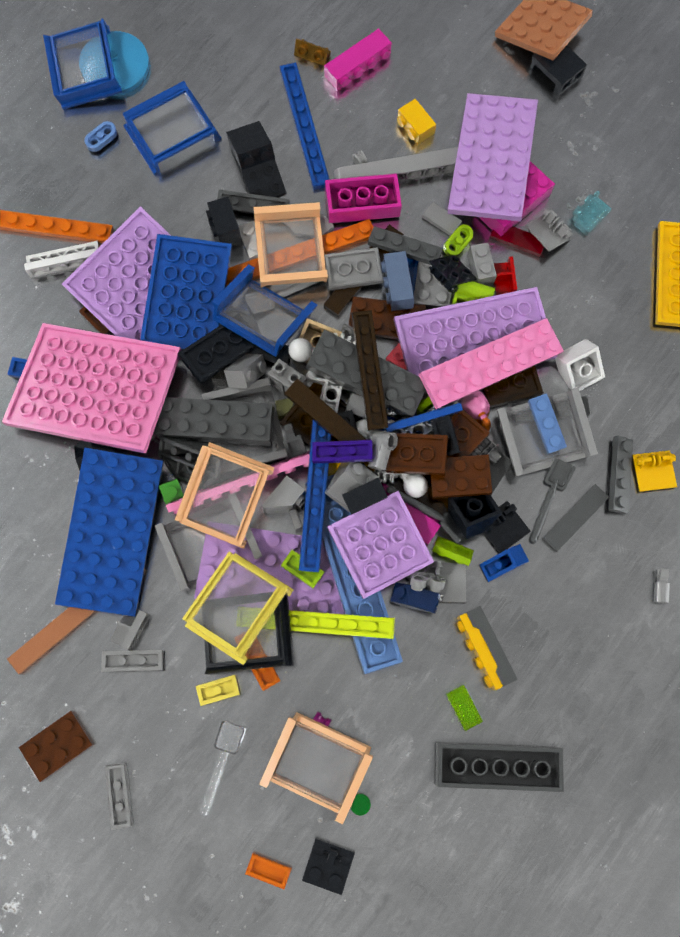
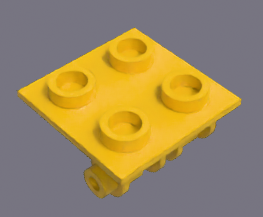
M670 450L632 455L639 492L677 487L672 463L676 461V456L671 454Z

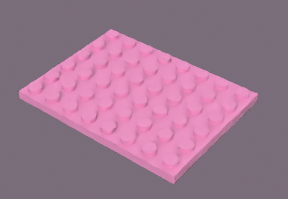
M43 323L2 423L11 427L146 453L180 359L178 353L182 350L176 346Z

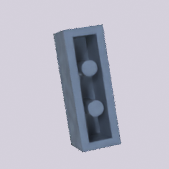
M406 251L384 254V260L380 264L382 273L385 272L386 276L383 277L384 288H388V293H386L387 304H390L391 311L413 308L414 295Z

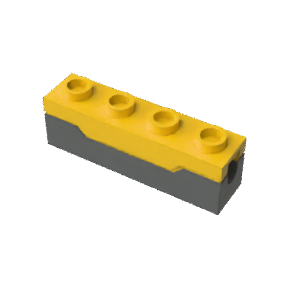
M481 606L458 616L457 627L461 633H465L467 640H465L466 645L470 651H474L477 657L474 659L479 670L483 669L486 675L483 678L487 687H492V690H498L518 680Z

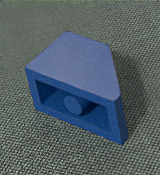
M518 544L479 565L488 582L522 566L529 562L521 544Z

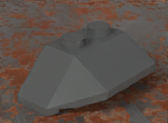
M161 436L158 456L163 459L174 478L179 477V480L188 483L203 444L190 439ZM211 454L199 488L207 489L220 478L223 458Z

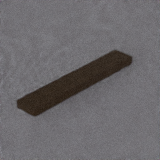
M390 224L385 229L391 232L404 235L403 233L392 227ZM378 248L380 262L384 260V254L391 252ZM363 286L335 290L324 303V307L339 317L352 301L353 296L355 297Z
M372 310L352 312L368 431L386 429L389 427Z
M298 378L284 393L287 398L336 441L367 440ZM361 462L372 472L376 470L368 467L369 462Z

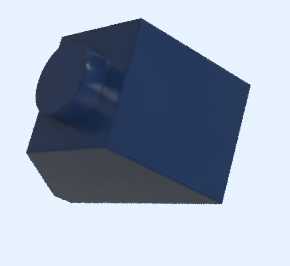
M395 582L391 602L405 608L436 614L441 594L426 589L415 591L411 589V585Z

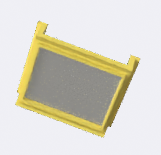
M229 551L182 619L187 622L186 628L244 665L248 660L245 656L246 652L284 595L286 594L290 597L294 590L238 554H232Z

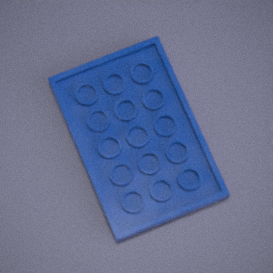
M157 234L140 340L176 346L183 350L220 326L218 322L212 319L215 307L212 305V301L226 288L232 250L231 244Z

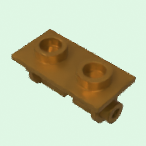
M296 38L295 56L323 66L327 63V58L331 55V51L327 47L316 46L306 42L304 39Z

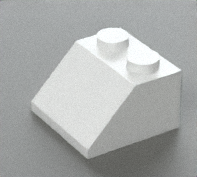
M587 339L565 349L564 352L555 358L558 372L570 390L579 387V391L605 378L599 347Z

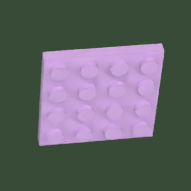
M399 491L388 495V498L327 526L363 599L434 563Z

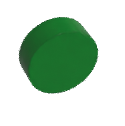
M363 793L356 794L350 807L354 814L362 816L368 813L371 807L368 796Z

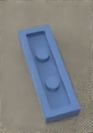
M547 393L529 399L528 403L547 454L566 448L567 445Z

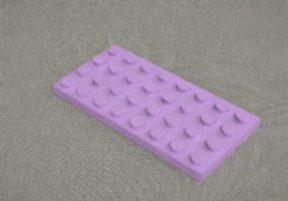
M467 93L448 214L521 222L538 100Z
M534 287L395 316L393 320L406 369L419 376L425 370L546 319L538 289Z
M210 521L207 524L233 536L237 535L240 527ZM251 528L262 554V557L258 560H255L248 542L243 549L211 535H205L194 599L197 598L230 551L232 554H238L291 587L294 591L290 597L288 596L289 610L345 614L323 541L321 545L320 569L325 573L314 589H312L281 567V564L291 550L300 554L301 535ZM232 562L206 600L274 592L276 588L235 562ZM266 602L241 604L235 606L263 608Z

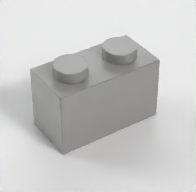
M483 243L470 246L467 256L472 274L477 278L475 282L488 286L493 285L497 275L489 244Z
M246 354L224 370L229 388H249L267 372L263 354Z

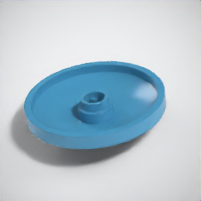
M110 31L107 37L115 78L122 89V93L112 96H119L132 92L144 82L149 72L150 61L145 46L138 38L126 32ZM100 36L92 38L85 45L80 55V71L86 83L107 77Z

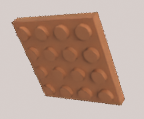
M523 0L495 31V37L554 60L592 17L593 10L568 0Z

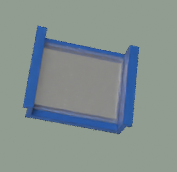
M101 18V21L52 36L43 35L53 94L63 110L122 93L121 86L115 78L107 34L110 33V27L103 18Z
M185 81L122 113L126 122L123 125L154 175L160 173L158 163L211 135L215 142L221 140V136L191 90L188 89Z
M248 264L212 301V305L215 306L212 319L276 357L282 347L306 319L311 316V313L318 304L311 301L303 310L268 288H261V284L252 280L255 268Z

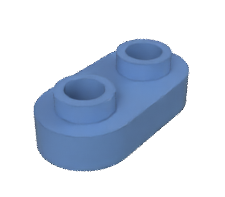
M106 121L87 134L84 141L88 150L92 152L100 151L117 136L116 127L112 122Z

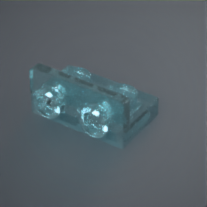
M599 191L594 195L590 194L585 199V204L582 207L579 205L572 213L574 216L571 223L585 235H588L611 211V208L598 198L600 195Z

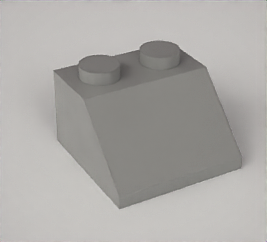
M361 462L341 463L325 494L350 512L342 494L378 476Z
M286 476L261 505L266 515L289 513L293 509L300 510L305 505V489Z

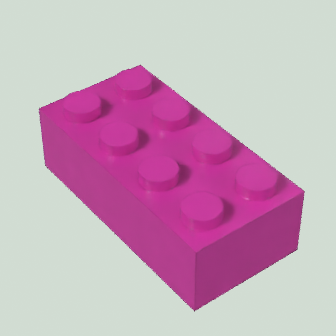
M531 161L529 162L522 219L551 195L555 185ZM479 217L491 230L494 229L500 236L520 222Z
M397 174L325 180V197L329 223L400 217L402 204Z

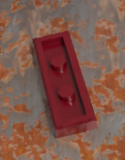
M513 226L502 236L494 229L490 235L492 240L538 257L541 256L544 248L532 233Z

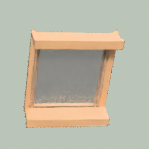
M320 202L254 207L261 288L268 285L327 282L328 274L325 268L320 223Z
M209 442L208 446L202 445L175 520L180 521L179 523L244 549L247 543L244 539L268 475L273 474L275 467Z
M296 712L293 718H288L259 785L267 788L271 781L336 812L335 821L343 824L372 761L373 756L370 755L371 747Z

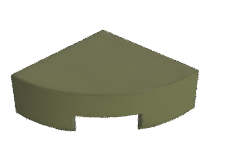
M289 398L275 401L278 420L283 419L293 408L294 403Z

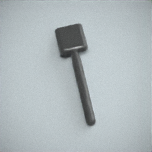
M557 458L554 459L545 478V482L551 485L531 534L530 541L532 543L538 541L556 489L565 490L576 469L575 466Z
M392 486L386 489L388 494L399 491ZM399 491L405 503L432 518L440 520L442 528L457 544L462 540L463 534L449 513L446 512L442 515L429 506Z

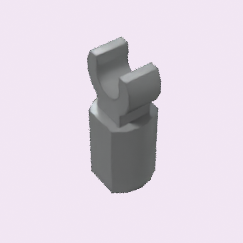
M660 568L656 572L657 582H655L654 602L669 603V569Z

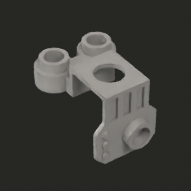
M427 548L432 557L433 552L430 548ZM426 567L407 576L411 589L415 591H422L423 588L429 586L431 591L441 592L446 582L445 578L434 575V573H424Z

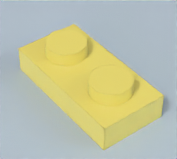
M236 675L196 686L200 706L241 695Z

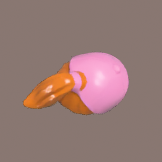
M477 391L459 399L458 403H461L463 410L489 431L491 428V422L488 419L490 404L485 395Z

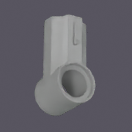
M376 430L371 438L373 441V462H369L368 467L385 471L390 452L397 446L398 437L396 433Z

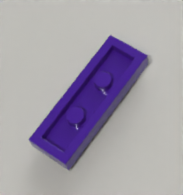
M373 441L312 442L313 464L373 462Z

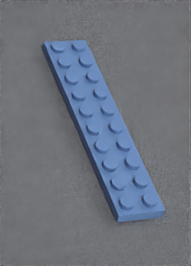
M334 475L328 476L327 487ZM326 494L322 541L345 615L389 618L381 591L365 599L361 597L327 529V526L351 515V513ZM395 635L394 639L352 636L364 674L403 662Z

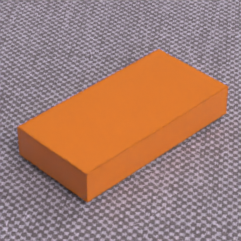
M253 852L245 874L285 889L292 867Z

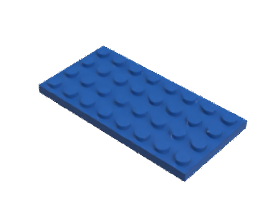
M84 448L55 605L136 616L164 461Z

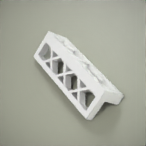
M97 241L28 255L26 256L27 263L24 264L25 271L30 278L78 268L99 248V244Z

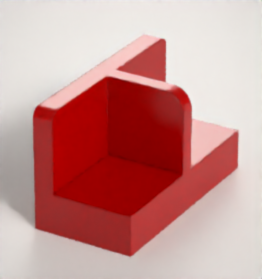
M510 256L505 263H494L497 275L493 284L495 296L517 291L513 256Z

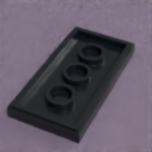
M237 314L234 317H232L236 321L251 329V327L245 322V320L240 316V314ZM220 325L180 351L178 357L202 384L258 346Z

